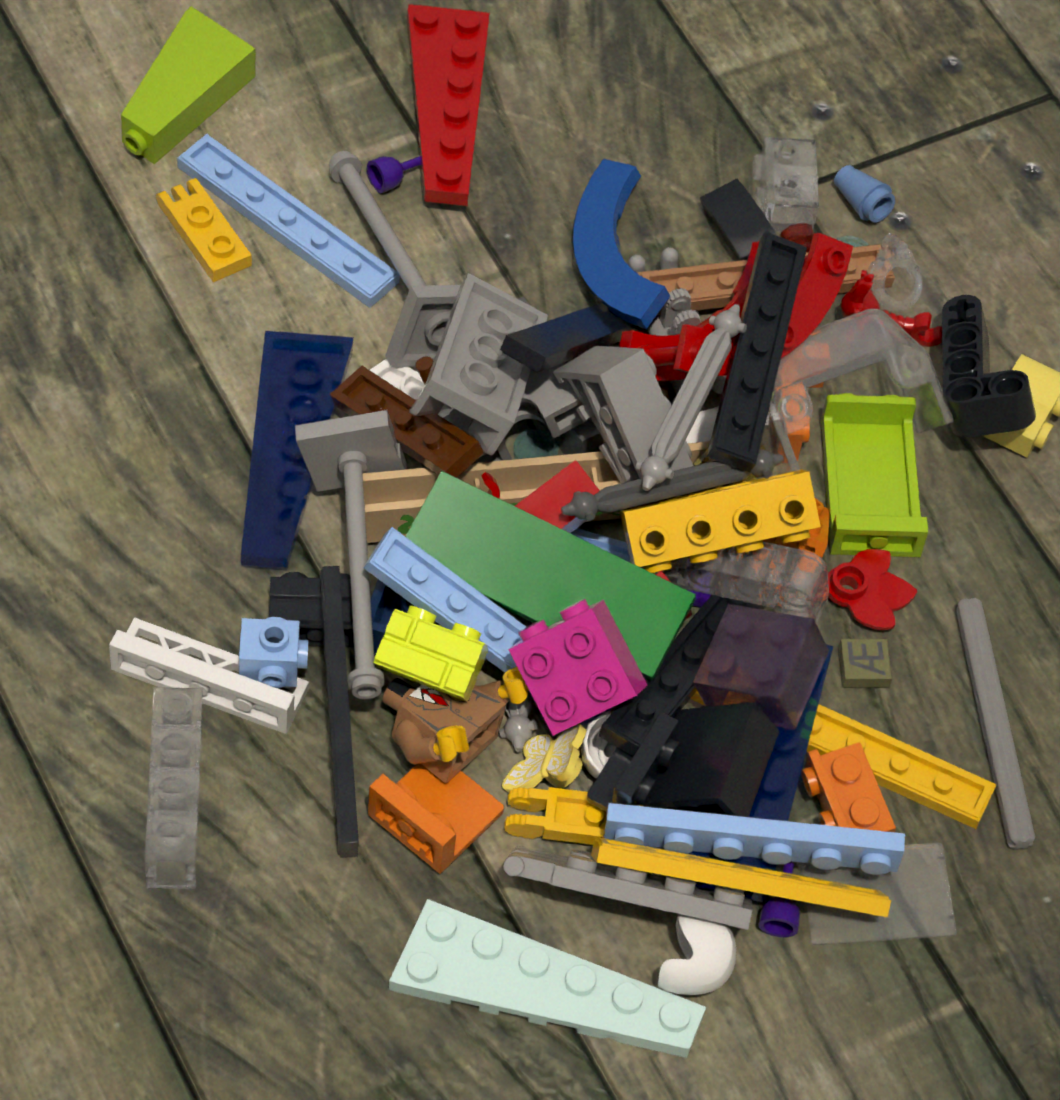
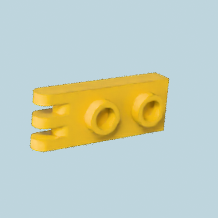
M197 178L186 182L191 195H188L181 184L171 188L175 202H173L166 191L156 194L159 207L213 283L252 266L251 253Z

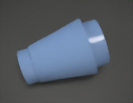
M851 165L841 168L834 178L835 186L839 188L861 219L870 220L874 223L880 222L892 211L895 205V196L892 194L889 185L855 169Z

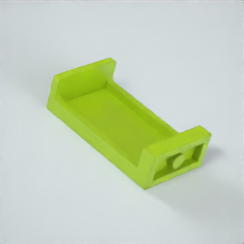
M851 393L831 394L826 397L821 417L826 504L830 513V555H856L863 550L880 549L889 551L892 557H921L928 535L927 517H921L913 433V416L916 409V399L914 397H900L897 395L862 396Z

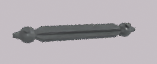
M759 449L756 465L751 472L716 460L675 470L672 479L666 478L662 483L655 484L649 491L642 489L643 478L605 487L595 495L589 492L577 491L574 493L571 502L561 508L562 515L575 516L580 520L592 521L597 511L610 514L741 482L751 474L756 477L769 478L774 467L782 463L784 458L781 454H771L767 450Z

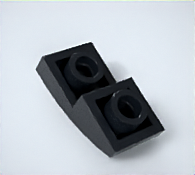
M737 178L700 197L704 211L721 230L726 245L739 260H748L752 242L760 241L765 231L777 236L764 213Z

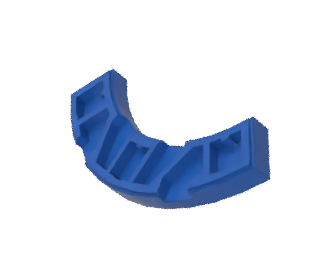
M603 159L589 180L577 208L573 231L575 259L579 271L592 294L607 306L610 312L630 324L647 329L670 298V295L665 286L640 276L630 268L623 259L619 237L616 233L617 220L621 218L626 201L641 175L636 166Z

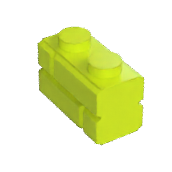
M410 605L407 613L395 609L373 663L380 669L468 702L489 649L485 643L479 641L482 633L459 623H454L452 630L434 624L436 615Z

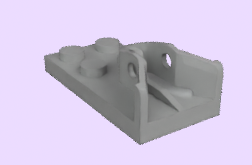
M468 273L460 285L425 387L409 410V413L414 416L438 414L444 404L472 418L468 428L469 432L479 441L483 451L492 456L515 423L531 372L530 368L502 353L500 348L506 335L546 322L548 315Z

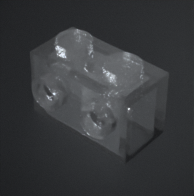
M765 137L762 153L754 154L753 180H760V187L755 188L754 200L774 231L813 233L819 208L816 140Z

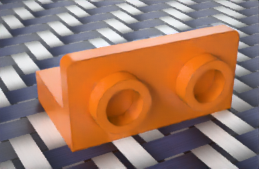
M860 742L820 755L817 749L807 752L805 769L801 770V776L809 796L817 795L823 809V812L819 813L821 825L895 832L896 826Z

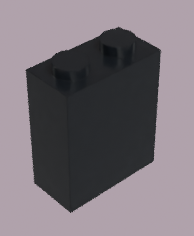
M755 702L681 709L675 719L679 720L676 740L681 742L680 749L669 768L662 767L656 777L658 780L656 789L644 807L749 817L778 737L779 729Z

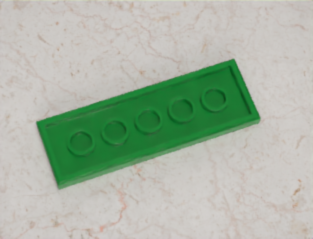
M443 471L439 474L405 536L495 604L532 623L544 619L548 627L563 619L559 612L583 599H586L588 605L591 606L604 599L643 677L650 681H653L696 599V594Z

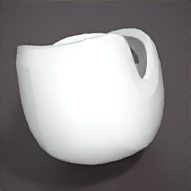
M678 914L676 920L677 938L681 950L687 959L666 960L660 968L658 987L666 992L682 995H701L713 992L727 982L734 970L736 963L734 935L725 924Z

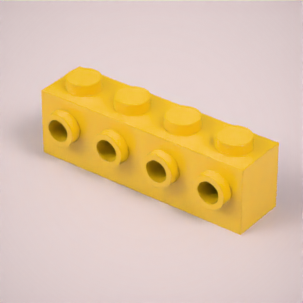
M803 469L773 475L769 478L764 477L700 491L620 511L630 563L643 567L644 570L651 573L672 568L671 560L688 556L690 563L713 560L718 558L717 550L735 546L736 553L764 548L763 540L781 536L782 543L810 538V529L821 527L810 472Z

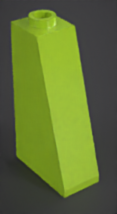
M192 6L188 8L121 113L122 143L133 154L141 155L153 164H156L256 77V48Z

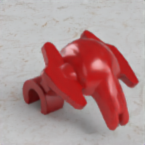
M866 270L861 271V279L854 283L841 300L842 316L855 327L857 342L862 343L864 329L876 323L882 328L885 326L886 329H893L895 332L901 331L903 334L910 335L915 343L925 347H933L941 343L942 327L930 328L932 319L930 312L919 313L914 318L907 316L904 318L903 315L889 313V311L884 309L880 310L879 302L872 292L874 274H868Z

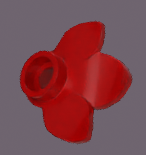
M867 549L858 552L851 562L842 563L833 568L825 581V591L834 603L848 607L857 622L875 630L893 629L895 627L893 612L906 607L917 595V589L905 580L888 572L891 561L890 552L880 549ZM842 585L851 586L854 590L846 589Z

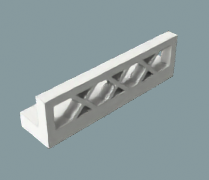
M137 618L133 619L126 633L117 630L109 644L111 670L284 734L288 733L309 690V681L298 677L297 687H282L292 691L293 694L231 672H239L238 655ZM139 636L156 641L158 644L139 638ZM190 654H191V655H194V656H196V657L201 658L202 660L193 658V657L188 656V655H190Z

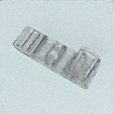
M763 542L764 548L745 553H736L735 546L717 550L718 558L700 563H690L689 556L671 560L672 568L663 571L671 583L683 589L774 608L777 628L783 634L797 640H809L815 636L829 598L827 566L821 557L806 550Z

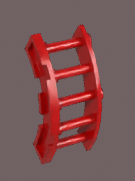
M814 233L809 253L804 258L781 358L791 353L803 343L818 327L831 308L846 275L853 250L852 245L822 233ZM759 241L752 242L743 274L732 291L735 296L723 310H717L711 316H717L720 312L726 311L734 304L740 306L739 317L741 318ZM708 317L696 326L682 325L681 333L675 335L660 336L634 330L622 331L619 347L644 349L645 353L655 364L657 371L655 377L657 381L683 380L686 378L706 336L715 331L714 325L709 324L710 317ZM736 336L731 338V350L718 376L727 375Z

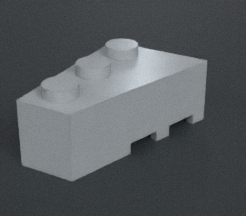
M595 346L554 370L553 373L560 384L568 380L583 404L576 409L582 421L584 422L591 417L606 443L599 446L620 483L641 479L643 477L641 471L636 470V463L638 461L643 462L652 456V443L672 404L663 395L655 377L657 373L655 364L645 353L644 349ZM686 440L677 458L668 463L669 469L675 471L693 466L691 461L692 452Z

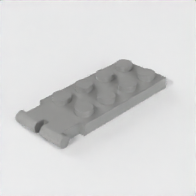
M517 846L511 851L504 862V870L510 876L524 877L550 883L553 886L742 929H749L753 905L752 898L745 897V890L715 885L713 890L696 886V881L670 876H666L665 879L647 875V872L603 865L596 863L591 853L580 850H571L568 856H558Z

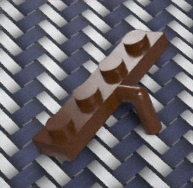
M428 356L420 358L415 364L424 386L433 364V359ZM363 365L329 394L335 406L349 416L387 410L394 427L397 443H400L402 451L438 475L443 471L457 478L484 453L478 440L438 414L432 413L421 416L410 414L409 410L416 400Z

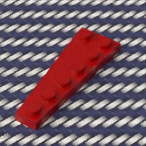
M408 4L407 25L412 57V78L415 88V109L418 119V140L421 151L424 202L468 206L489 27V12Z

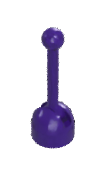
M387 156L373 159L367 163L369 181L378 193L392 190L401 183L404 171L421 165V158L419 156L402 163L393 157Z
M791 861L784 864L783 872L792 874L794 862ZM776 896L771 898L764 904L761 910L759 928L766 934L786 938L796 935L800 922L799 907L792 899Z

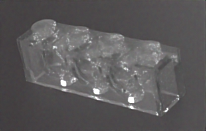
M154 687L145 845L146 888L196 889L203 736V688Z

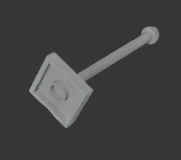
M340 151L331 157L329 173L334 181L346 185L409 290L385 357L391 367H416L417 360L425 356L431 357L434 361L460 285H426L360 177L359 173L362 165L358 157L348 151Z
M387 410L295 425L296 442L317 492L345 487L356 670H353L348 675V686L352 689V694L360 699L377 697L381 693V687L384 685V674L379 669H376L373 663L374 645L369 572L363 568L368 561L363 473L407 469L406 459L400 443H397L394 427Z

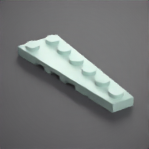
M427 899L389 980V990L446 1004H450L452 1000L479 1006V1011L499 1015V1011L528 1017V1022L546 1026L547 1022L568 1026L575 1028L579 1034L601 1039L611 1038L619 1043L685 1058L688 1057L706 1007L429 899Z

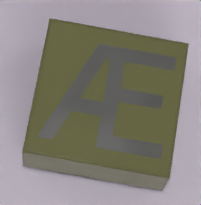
M887 639L840 640L839 656L843 687H890L892 675Z

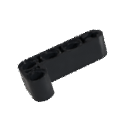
M960 295L948 300L942 309L943 396L952 432L960 437H976L1017 431L1028 427L1036 418L1028 376L1018 370L990 373L989 336L980 299L972 295Z

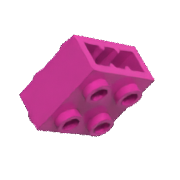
M586 599L580 600L559 612L563 618L562 620L547 627L544 619L522 629L518 632L521 640L508 649L553 736L637 696L648 686L604 599L591 606L588 605Z

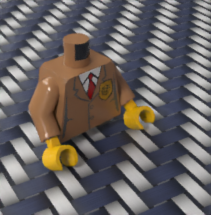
M518 667L506 671L502 677L503 681L500 680L481 686L475 685L468 702L424 685L415 689L399 678L394 679L385 690L382 701L397 711L392 737L394 742L401 748L407 761L412 764L421 763L440 780L448 783L497 739L506 703L509 699L513 704H520L526 700L529 689Z

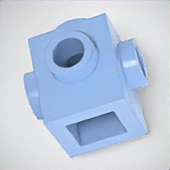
M269 617L266 619L242 618L239 674L278 689L284 686L297 687L298 668L307 669L308 640H299L300 621L286 620L281 617Z

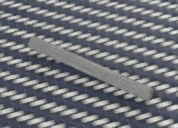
M964 598L958 602L956 614L993 781L997 784L995 790L1007 844L1014 850L1020 848L1027 849L1033 845L1035 833L983 605L978 598Z

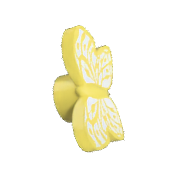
M579 723L563 731L555 740L547 734H541L529 739L523 747L526 759L513 766L503 780L502 788L508 793L513 788L518 787L534 788L543 778L555 788L568 786L576 779L582 768V760L579 758L580 753L578 749L586 735V728Z

